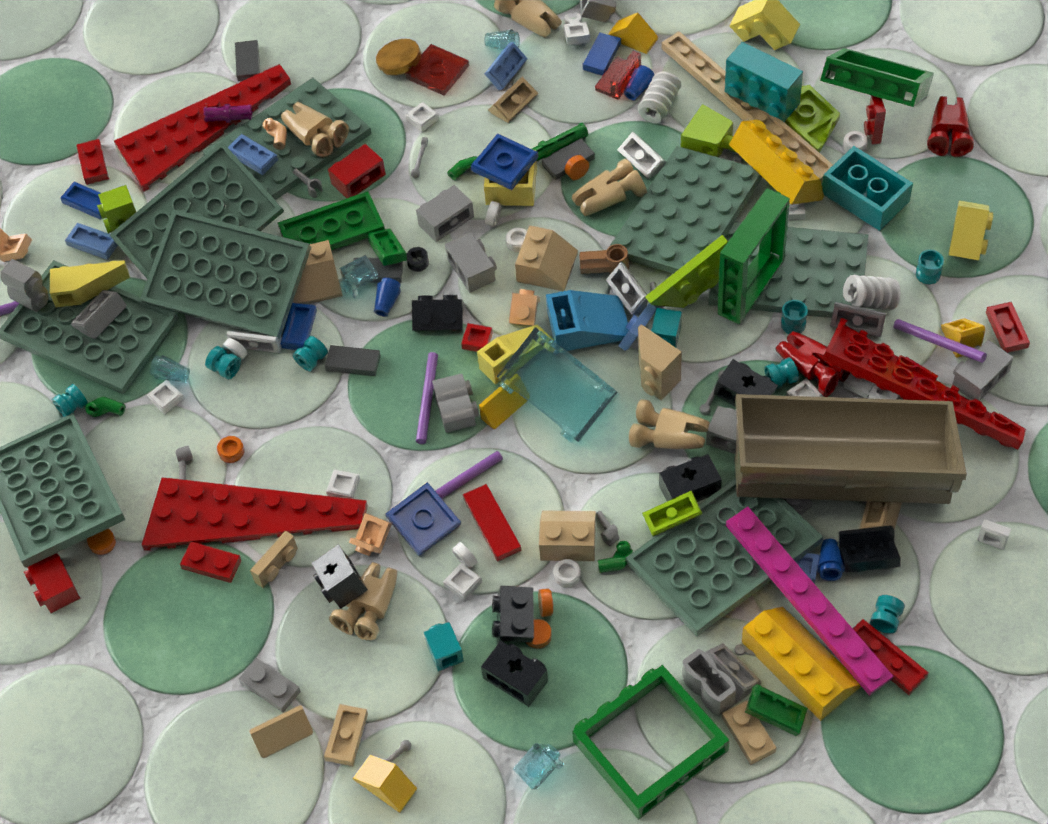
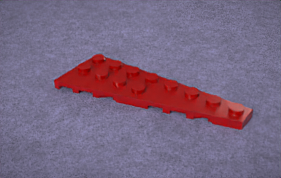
M278 64L114 140L115 146L145 192L149 190V185L158 178L164 179L167 176L166 173L173 167L183 165L185 159L192 153H199L221 137L226 128L241 122V120H232L231 123H226V121L205 122L204 107H225V104H230L231 106L251 105L253 113L258 109L260 103L269 98H274L291 85L290 77L282 66Z
M841 318L822 360L828 362L832 367L841 368L852 373L858 379L870 381L882 390L896 393L904 400L953 401L957 424H963L974 429L976 433L982 436L987 435L999 441L1003 446L1019 450L1026 432L1024 427L995 411L991 414L981 401L976 398L968 400L958 393L960 390L954 385L951 388L937 381L938 375L908 357L903 355L896 356L889 345L884 342L876 344L867 338V332L860 330L858 333L846 325V319Z
M162 477L141 545L143 550L151 551V548L167 546L170 549L176 548V545L190 544V542L203 545L204 542L213 541L229 543L258 540L262 536L277 535V537H280L285 531L290 534L303 532V535L312 534L313 531L331 530L332 532L356 530L360 528L363 517L367 512L368 504L366 500Z

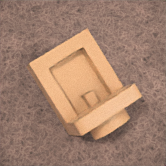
M0 228V260L5 262L11 261V259L24 258L28 253V247L32 239L27 234L8 236Z
M520 289L519 294L512 293L510 324L535 325L537 305L540 303V297L534 295L535 291Z
M365 513L356 538H350L349 543L356 545L355 551L368 556L371 555V552L381 554L392 523Z

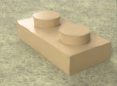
M285 531L252 567L250 571L257 585L264 588L268 582H272L277 577L281 567L294 558L298 548L293 535Z
M746 700L723 712L722 719L750 765L774 754L776 746L760 720L745 713L748 704Z
M339 704L324 755L325 761L349 766L354 765L368 716L367 709Z

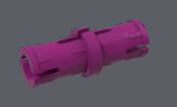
M225 104V107H204V116H206L204 120L205 122L226 121V123H231L232 120H251L253 118L252 106H231L230 104Z

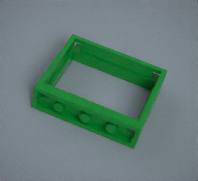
M843 48L826 57L820 81L914 107L928 96L934 73ZM906 92L913 94L912 101L904 99Z
M766 188L720 252L717 314L739 325L785 259L790 198L782 195L780 192ZM759 245L758 254L748 266L749 258Z
M663 664L657 669L652 668L642 676L641 681L634 686L628 685L620 692L619 697L611 703L609 701L603 703L597 709L595 715L589 719L584 718L580 720L572 731L574 744L638 820L727 753L730 741ZM662 684L711 740L637 795L589 737Z

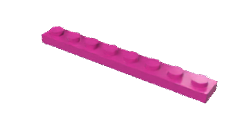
M748 506L726 521L725 526L869 696L891 681L893 675Z

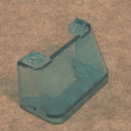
M536 327L496 376L501 380L499 386L510 394L513 391L517 392L563 429L560 434L571 443L574 440L580 442L620 395L617 390Z

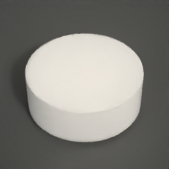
M849 132L844 137L843 148L848 152L855 146L865 152L868 139L861 132Z
M495 201L490 203L485 219L486 225L496 226L501 213V203Z
M513 228L506 234V245L509 250L520 252L527 230Z
M228 338L222 345V348L227 350V354H234L240 357L241 361L248 354L246 349L232 338Z
M461 542L452 548L455 557L469 569L478 562L471 551Z
M571 559L559 561L553 569L555 582L564 588H570L578 584L581 578V570L578 563Z

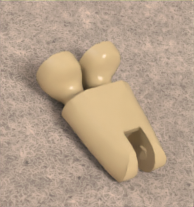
M495 0L494 7L497 11L511 14L513 21L542 37H547L551 34L550 28L557 29L562 24L561 19L542 0Z
M296 102L293 105L296 114L289 110L281 114L283 122L290 131L305 145H311L314 154L320 157L330 155L333 152V145L337 148L340 147L349 132V126L344 121L336 120L333 122L331 118L300 102Z
M623 159L618 162L616 169L611 172L605 170L578 189L572 195V200L577 206H580L582 214L588 216L626 200V191H632L636 196L643 197L647 193V189L638 171L633 170L632 164L627 159Z
M641 399L636 407V418L639 424L634 423L631 426L629 443L632 447L636 448L645 446L648 443H654L656 448L663 449L703 448L705 439L699 435L688 433V430L707 432L710 422L700 417L668 408H663L660 414H658L649 400ZM648 427H656V428H655V430H652V429H649Z
M372 562L361 576L368 590L347 604V611L343 609L332 611L329 617L331 624L348 635H352L355 630V634L360 639H376L379 634L376 620L383 619L396 585L398 571L388 567L382 578L379 579L380 564ZM366 611L364 617L359 618Z

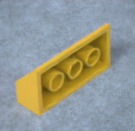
M755 119L740 123L729 145L777 192L789 197L791 205L821 201L824 198L821 180L813 173V169L797 158V154L783 145L781 139L773 135L763 122Z
M783 606L764 610L743 627L742 643L820 721L861 687L850 672Z

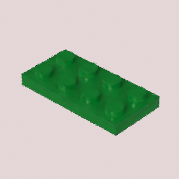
M368 191L277 223L282 237L308 244L329 240L331 251L367 239L368 233L385 229Z

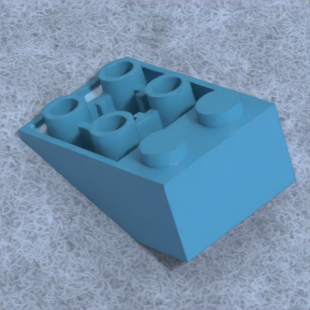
M575 290L546 295L547 314L557 353L622 341L629 331L625 328L628 322L623 303L618 296Z

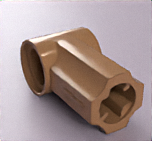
M621 244L611 245L607 250L579 253L581 274L603 272L611 274L620 262H623L629 270L628 251Z

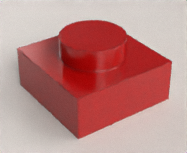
M468 323L461 342L462 349L477 352L490 343L493 334L492 327Z

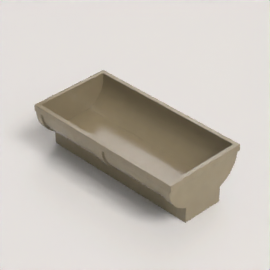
M736 394L735 475L737 497L950 504L952 493H957L961 488L962 481L966 480L967 473L953 401Z

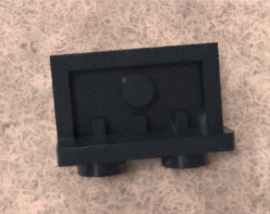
M431 295L418 296V300H412V331L463 330L464 301L458 299V295H443V300H433Z
M893 526L840 531L839 550L845 567V573L901 567V557L894 542L895 530Z
M500 586L498 595L493 596L492 612H497V621H493L492 637L497 638V645L500 641L532 643L534 639L533 587Z

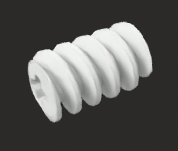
M668 72L655 74L638 105L639 115L648 122L660 123L662 118L667 116L671 104L674 102L682 86L680 79Z
M850 275L844 283L843 297L847 302H851L852 306L894 310L900 302V285L896 279L891 277Z

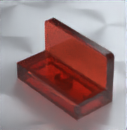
M633 50L626 60L616 57L595 85V90L619 100L626 90L634 69L641 65V53Z

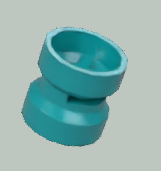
M931 249L921 252L916 268V278L921 283L931 285L939 281L944 263L943 255Z
M790 300L783 305L781 328L787 334H790L792 331L802 333L805 330L808 314L805 303L799 300Z
M309 336L305 340L304 346L298 348L293 353V358L300 367L311 372L317 366V361L319 359L322 360L328 354V350L319 339Z
M215 346L207 355L205 366L213 372L218 371L220 376L229 380L239 371L241 359L234 354H227V350L222 347Z
M790 357L781 360L780 364L775 365L772 363L764 367L765 376L778 385L777 389L781 388L786 382L793 384L799 381L797 367Z
M74 384L66 388L65 394H58L51 399L57 410L64 417L74 413L76 408H83L88 403L86 397Z
M880 595L877 598L875 604L877 610L871 616L870 625L882 633H896L899 626L898 617L903 614L905 605L894 596Z

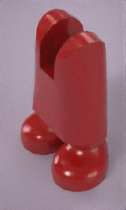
M940 96L932 120L931 135L927 139L928 149L936 155L945 156L949 149V131L951 132V155L953 157L966 155L974 148V139L969 135V121L962 97H956L955 105L947 103V96Z
M792 331L787 336L788 342L781 341L775 348L776 352L783 359L790 357L794 361L798 372L808 380H813L817 377L819 379L818 391L824 397H829L834 392L838 380L844 382L850 375V372L832 367L828 362L822 360L827 346L798 332Z

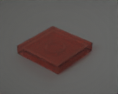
M430 44L421 54L419 63L415 67L412 65L409 71L405 73L406 79L445 96L469 67V60Z

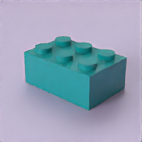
M741 42L726 59L724 92L785 122L800 104L803 71Z
M855 146L823 174L822 190L826 197L879 231L910 202L913 182Z

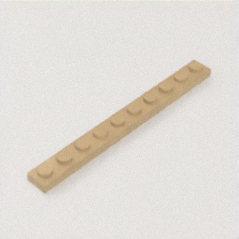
M680 31L661 42L662 50L743 121L756 119L763 122L773 135L781 139L783 145L797 154V158L813 169V173L822 183L823 174L833 166L831 162L782 120L772 117L768 113L724 92L726 71Z

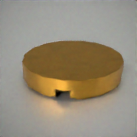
M394 40L379 50L376 55V63L384 74H404L409 71V67L412 65L415 67L419 63L421 50L414 40Z

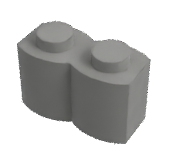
M11 259L1 271V280L7 286L8 296L17 303L38 312L47 304L49 299L46 287L42 286L41 274Z
M463 374L433 380L434 394L445 432L475 426V417L479 416L476 401L471 402L469 398L470 395H473L470 381H464Z
M697 649L683 660V680L690 690L701 695V699L708 710L720 716L735 704L736 687L732 679L717 669L714 660L706 652Z

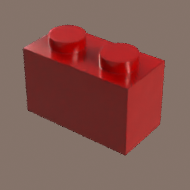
M367 144L353 150L351 154L328 168L331 184L346 198L359 194L386 175L383 159Z
M58 553L28 566V570L24 571L30 586L35 584L38 589L33 593L40 607L46 605L50 613L81 599Z

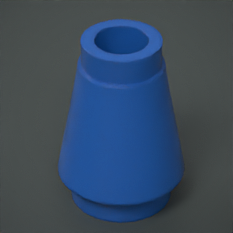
M644 65L635 68L624 91V95L628 99L635 101L648 88L655 75L654 72Z
M382 278L381 282L377 284L374 306L375 314L383 317L388 316L401 293V284L391 278Z
M825 539L821 544L817 572L823 580L835 581L842 577L845 567L838 542L835 539Z

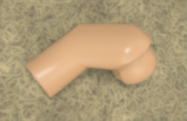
M272 118L265 119L263 128L274 137V148L284 149L287 136L286 127Z

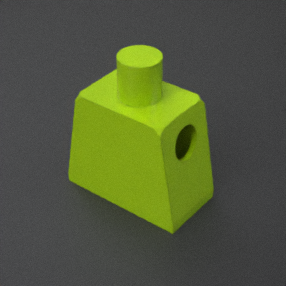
M702 104L681 134V147L715 157H720L724 149L736 153L729 145L733 138V122Z

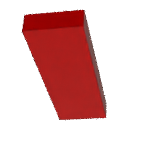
M487 484L462 494L463 500L497 562L522 551L520 543Z
M864 619L853 628L893 675L891 681L908 695L928 677L929 672Z

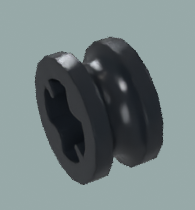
M413 247L407 252V266L410 270L420 272L428 267V253L424 248ZM417 257H421V258H422V260H419V259H418V261H413L414 258H415L416 260H417Z

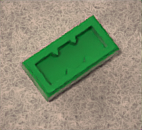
M390 228L367 234L368 242L383 266L407 261V253Z
M756 684L752 688L745 713L797 736L801 733L808 708Z

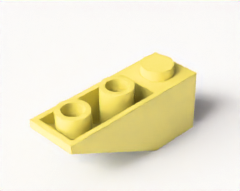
M125 260L50 269V295L55 307L81 305L99 295L103 290H108L129 279L130 274Z
M538 324L499 336L477 351L479 369L496 385L551 345L554 339Z

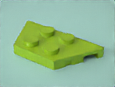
M804 85L801 88L800 104L787 118L785 123L820 153L840 119V112L811 85Z
M721 235L647 294L645 298L651 305L685 308L688 304L694 303L703 292L713 288L719 282L720 252L728 243L727 239Z

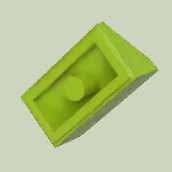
M689 491L643 512L642 515L654 537L702 515V512L692 491Z

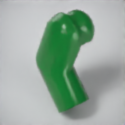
M477 156L458 161L448 170V176L452 180L459 178L466 170L471 168Z
M107 397L97 398L88 402L85 406L86 413L92 417H98L108 412L122 416L126 409L125 404Z
M620 541L617 543V550L611 558L597 560L599 573L625 568L627 565L625 558L633 553L631 544L627 541Z

